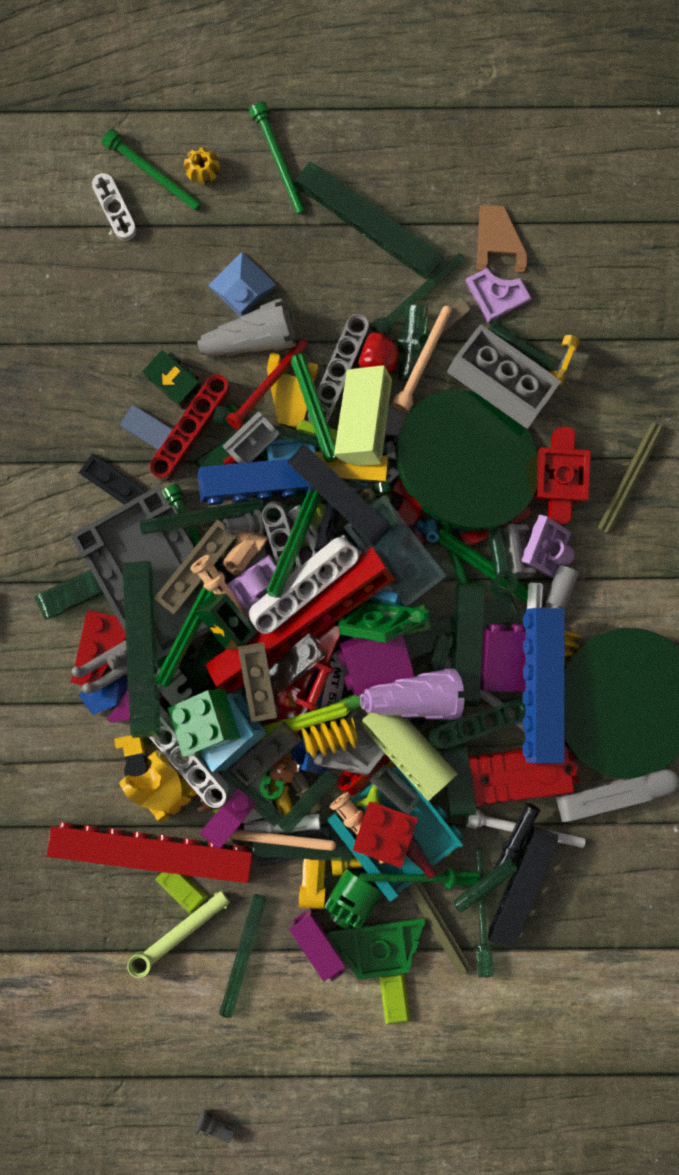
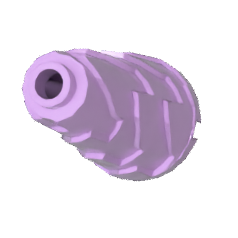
M454 668L370 687V689L365 690L364 694H361L360 704L361 708L365 709L367 713H377L379 715L425 717V720H458L464 709V698H458V691H464L459 673Z

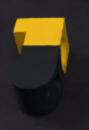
M142 733L114 739L116 749L123 747L126 760L125 776L137 777L145 774L149 767Z

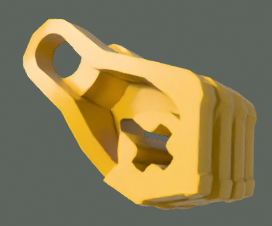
M156 750L147 757L151 760L152 765L145 774L137 777L127 775L119 784L131 801L139 806L149 808L155 818L163 823L170 818V814L175 815L178 813L181 806L187 805L191 801V796L193 797L197 793L166 756Z

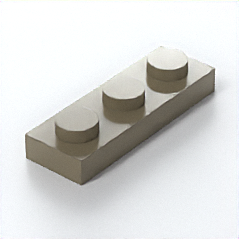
M264 642L239 646L238 651L251 722L277 718Z

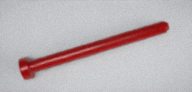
M305 338L298 341L296 346L291 349L235 414L230 413L226 419L232 427L239 430L244 425L243 419L291 366L292 356L301 354L308 346V341Z

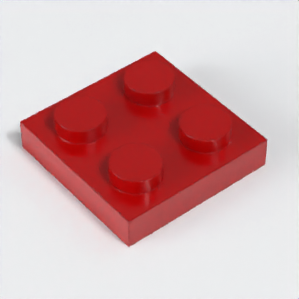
M369 801L352 851L401 868L418 818Z

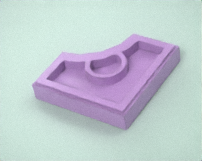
M488 268L465 280L487 323L532 300L521 278L503 280L494 276Z

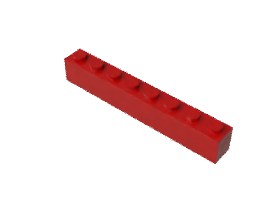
M371 547L358 556L357 562L275 630L264 634L255 628L257 633L246 645L264 642L269 669L395 581V578L383 559ZM226 649L205 664L216 687L220 690L225 689L227 694L235 693L245 686L238 650Z
M59 822V827L51 826L46 857L249 883L253 852H248V847L233 845V850L223 849L222 845L218 850L210 842H208V846L198 845V840L184 838L183 843L173 842L174 837L159 835L158 840L148 839L149 834L134 832L132 837L124 836V830L109 829L108 833L99 832V827L84 825L83 830L74 829V824Z

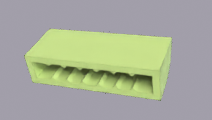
M384 365L347 370L334 452L337 458L353 465L381 464L392 378Z
M369 713L360 723L364 731L428 801L458 775L407 717Z

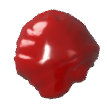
M380 332L370 333L362 349L359 365L361 368L384 365L390 375L398 361V348L385 334Z

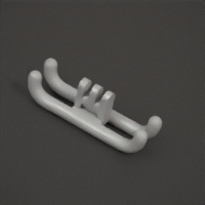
M128 638L85 665L73 667L71 673L76 678L83 677L108 663L112 669L110 673L93 683H85L83 685V692L85 694H92L142 664L137 656L134 657L135 651Z

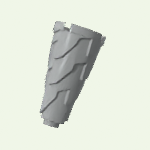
M283 298L261 305L259 309L219 325L217 329L201 335V340H198L200 353L202 355L206 354L209 358L271 349L276 351L295 347L296 343L293 340L296 338L289 311H283L282 306L286 305Z

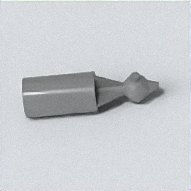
M558 565L544 601L545 608H564L566 610L579 576L578 571Z

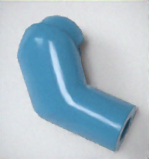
M419 519L413 526V529L426 535V539L429 542H436L438 540V524L435 520L425 519L423 521Z

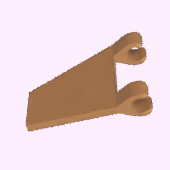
M480 205L476 269H486L488 253L516 255L515 271L523 273L527 266V254L505 207Z

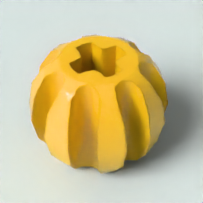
M199 147L198 151H193L192 149L187 154L189 158L184 160V169L187 171V177L192 182L197 179V184L205 185L204 182L206 180L213 182L217 177L215 173L220 171V162L217 161L218 156L212 150L207 152L206 147Z

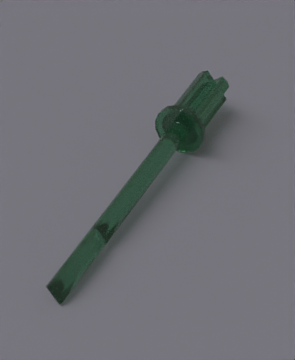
M477 847L476 872L480 876L478 878L479 885L477 886L480 944H474V948H477L478 977L490 978L493 977L492 947H494V944L487 942L483 852L480 847Z

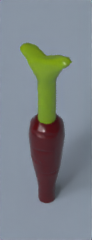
M372 785L367 798L358 800L355 806L367 807L369 801L382 805L378 789ZM412 835L406 856L431 879L437 872L430 865L423 850Z

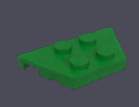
M366 600L339 619V631L341 635L351 636L352 638H363L386 643L428 622L430 614L429 610Z
M420 917L363 925L361 929L350 927L349 930L345 928L328 930V934L358 980L409 973L412 959L425 925V918Z

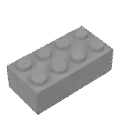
M481 324L455 356L447 373L527 429L562 382Z

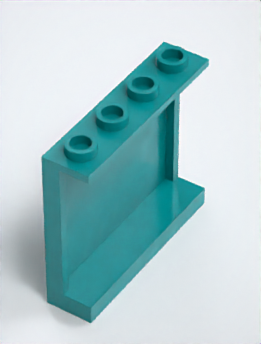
M395 765L391 770L422 798L409 815L418 818L413 836L433 867L458 846H463L460 840L463 835L454 824L451 827L444 820L447 815L440 805L437 804L434 807L430 800L428 801ZM373 784L369 785L351 800L354 805L358 800L367 798ZM378 790L383 806L404 813ZM356 806L357 809L363 811L364 815L367 807ZM337 811L327 819L368 874H424L406 855L402 867L399 868L385 862L378 864L374 858L352 851L357 838L356 833L351 828L345 827L343 824L344 820ZM374 881L390 902L398 896L399 892L412 883Z

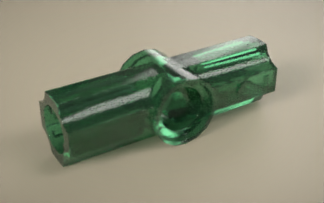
M406 306L404 330L397 339V348L399 353H401L399 380H409L429 338L426 334L428 307Z

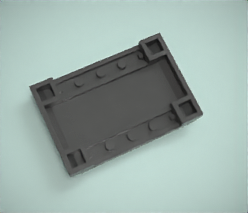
M158 485L70 535L131 641L132 648L143 668L169 654L204 586V582L201 581L175 615L154 600L155 596L195 548L170 502ZM203 621L192 641L210 632Z

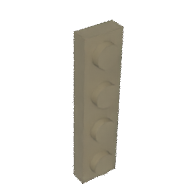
M217 519L155 596L154 600L175 615L202 581L197 573L191 571V566L205 555H209L212 559L211 563L215 565L237 537V534L226 535L224 524Z

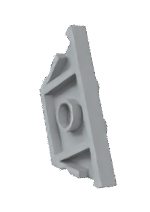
M360 708L350 714L357 732L356 749H353L350 743H347L346 751H343L340 745H338L336 754H333L331 749L327 748V755L324 757L320 752L313 763L319 766L369 775L385 754L360 726L362 720L369 713L365 709ZM350 716L346 719L348 724L350 721Z

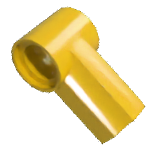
M304 858L299 908L324 910L325 859Z

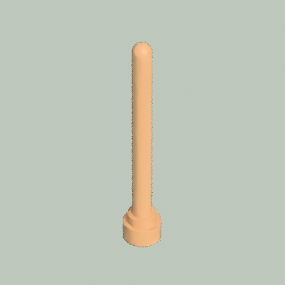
M450 306L442 308L404 390L395 395L392 407L402 413H409L414 404L412 394L452 312Z
M235 830L224 843L242 840L333 851L336 848V843L332 840Z

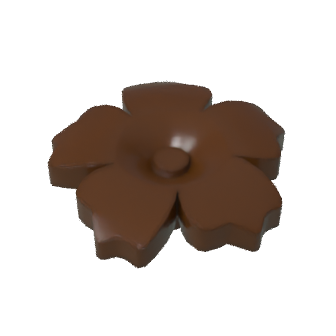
M286 752L280 755V759L273 756L270 760V768L274 769L270 773L273 780L281 781L283 779L284 783L287 784L291 783L292 779L295 778L293 773L299 772L300 765L297 764V761H292V754Z

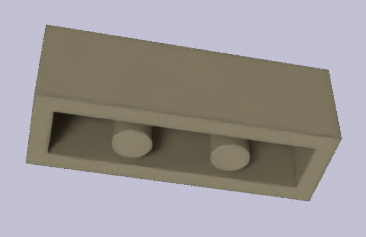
M461 298L450 306L452 312L440 338L470 313L471 309ZM438 318L426 327L425 332L429 336Z

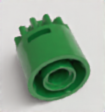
M346 868L324 908L329 910L328 912L331 913L329 918L339 926L348 930L351 925L361 929L381 896L382 891L373 881H359L360 873Z

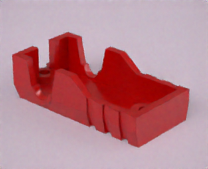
M565 743L564 763L525 762L523 748L507 750L502 753L493 752L491 754H479V756H467L473 806L479 807L484 804L493 805L495 803H507L508 801L515 802L574 793L573 784L579 782V778L575 776L578 767L576 763L572 762L575 756L573 753L568 752V747ZM567 765L572 766V770L570 772H567L565 769ZM484 776H487L489 779L486 784L482 782Z

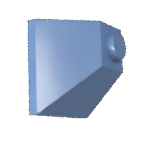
M243 252L208 285L239 317L250 313L277 286Z

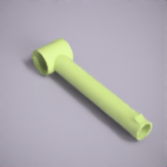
M223 891L214 893L215 896L206 904L202 905L147 950L136 952L128 961L127 968L129 973L135 978L146 976L157 960L212 918L214 914L223 908L226 909L230 901ZM137 958L144 959L147 963V968L142 971L137 970L134 966V960Z

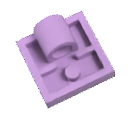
M539 515L537 522L533 526L529 543L524 550L522 562L532 568H536L541 574L554 578L558 565L567 566L574 559V550L567 545L571 532L549 517Z
M270 555L227 584L247 614L249 609L268 593L267 587L277 566ZM287 598L282 599L279 602V605L284 604L287 601ZM267 614L261 616L258 622L265 620Z

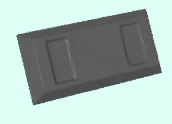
M385 764L370 779L371 783L407 815L422 799Z

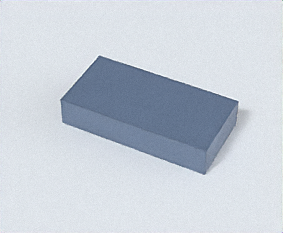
M134 405L131 406L120 423V427L159 450L172 431L171 428Z

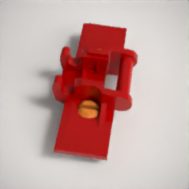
M335 624L330 625L300 646L296 652L293 651L283 658L286 661L281 673L278 675L272 674L270 678L271 684L281 686L274 702L277 718L267 719L265 724L268 725L307 713L309 709L317 710V701L329 674H332L334 671L329 662L341 637L339 626ZM316 668H318L320 671L309 696H307L306 691ZM300 730L285 735L295 740Z

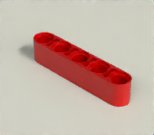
M214 374L207 379L151 460L150 471L158 480L167 481L173 477L229 396L230 387L224 376ZM216 383L224 384V389L219 393L212 391V387ZM209 403L210 409L206 413H200L198 411L199 405ZM195 423L196 430L192 433L184 432L185 425ZM174 443H181L182 450L179 453L173 454L170 452V448ZM160 463H167L168 470L163 474H158L156 472L157 466Z

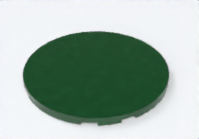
M448 390L433 394L419 402L402 423L395 448L396 464L400 478L409 495H412L422 506L421 509L436 520L440 519L451 524L452 527L462 530H491L501 527L516 518L532 500L537 489L538 453L529 431L476 392Z
M628 627L606 630L582 643L569 657L568 663L564 668V742L569 750L584 765L601 774L615 778L631 779L641 777L667 767L679 756V648L658 633Z

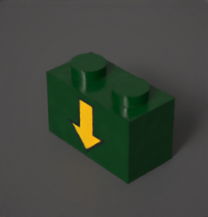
M161 350L142 372L147 379L182 409L201 388L197 381L199 377L190 368L185 371L179 365L181 363L179 358L172 352L166 354Z
M211 594L195 611L225 649L238 650L239 646H245L257 633L227 594Z

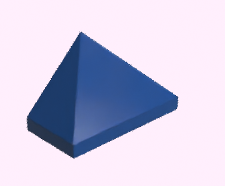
M125 674L95 693L85 694L81 692L78 696L91 714L95 715L117 705L132 683Z

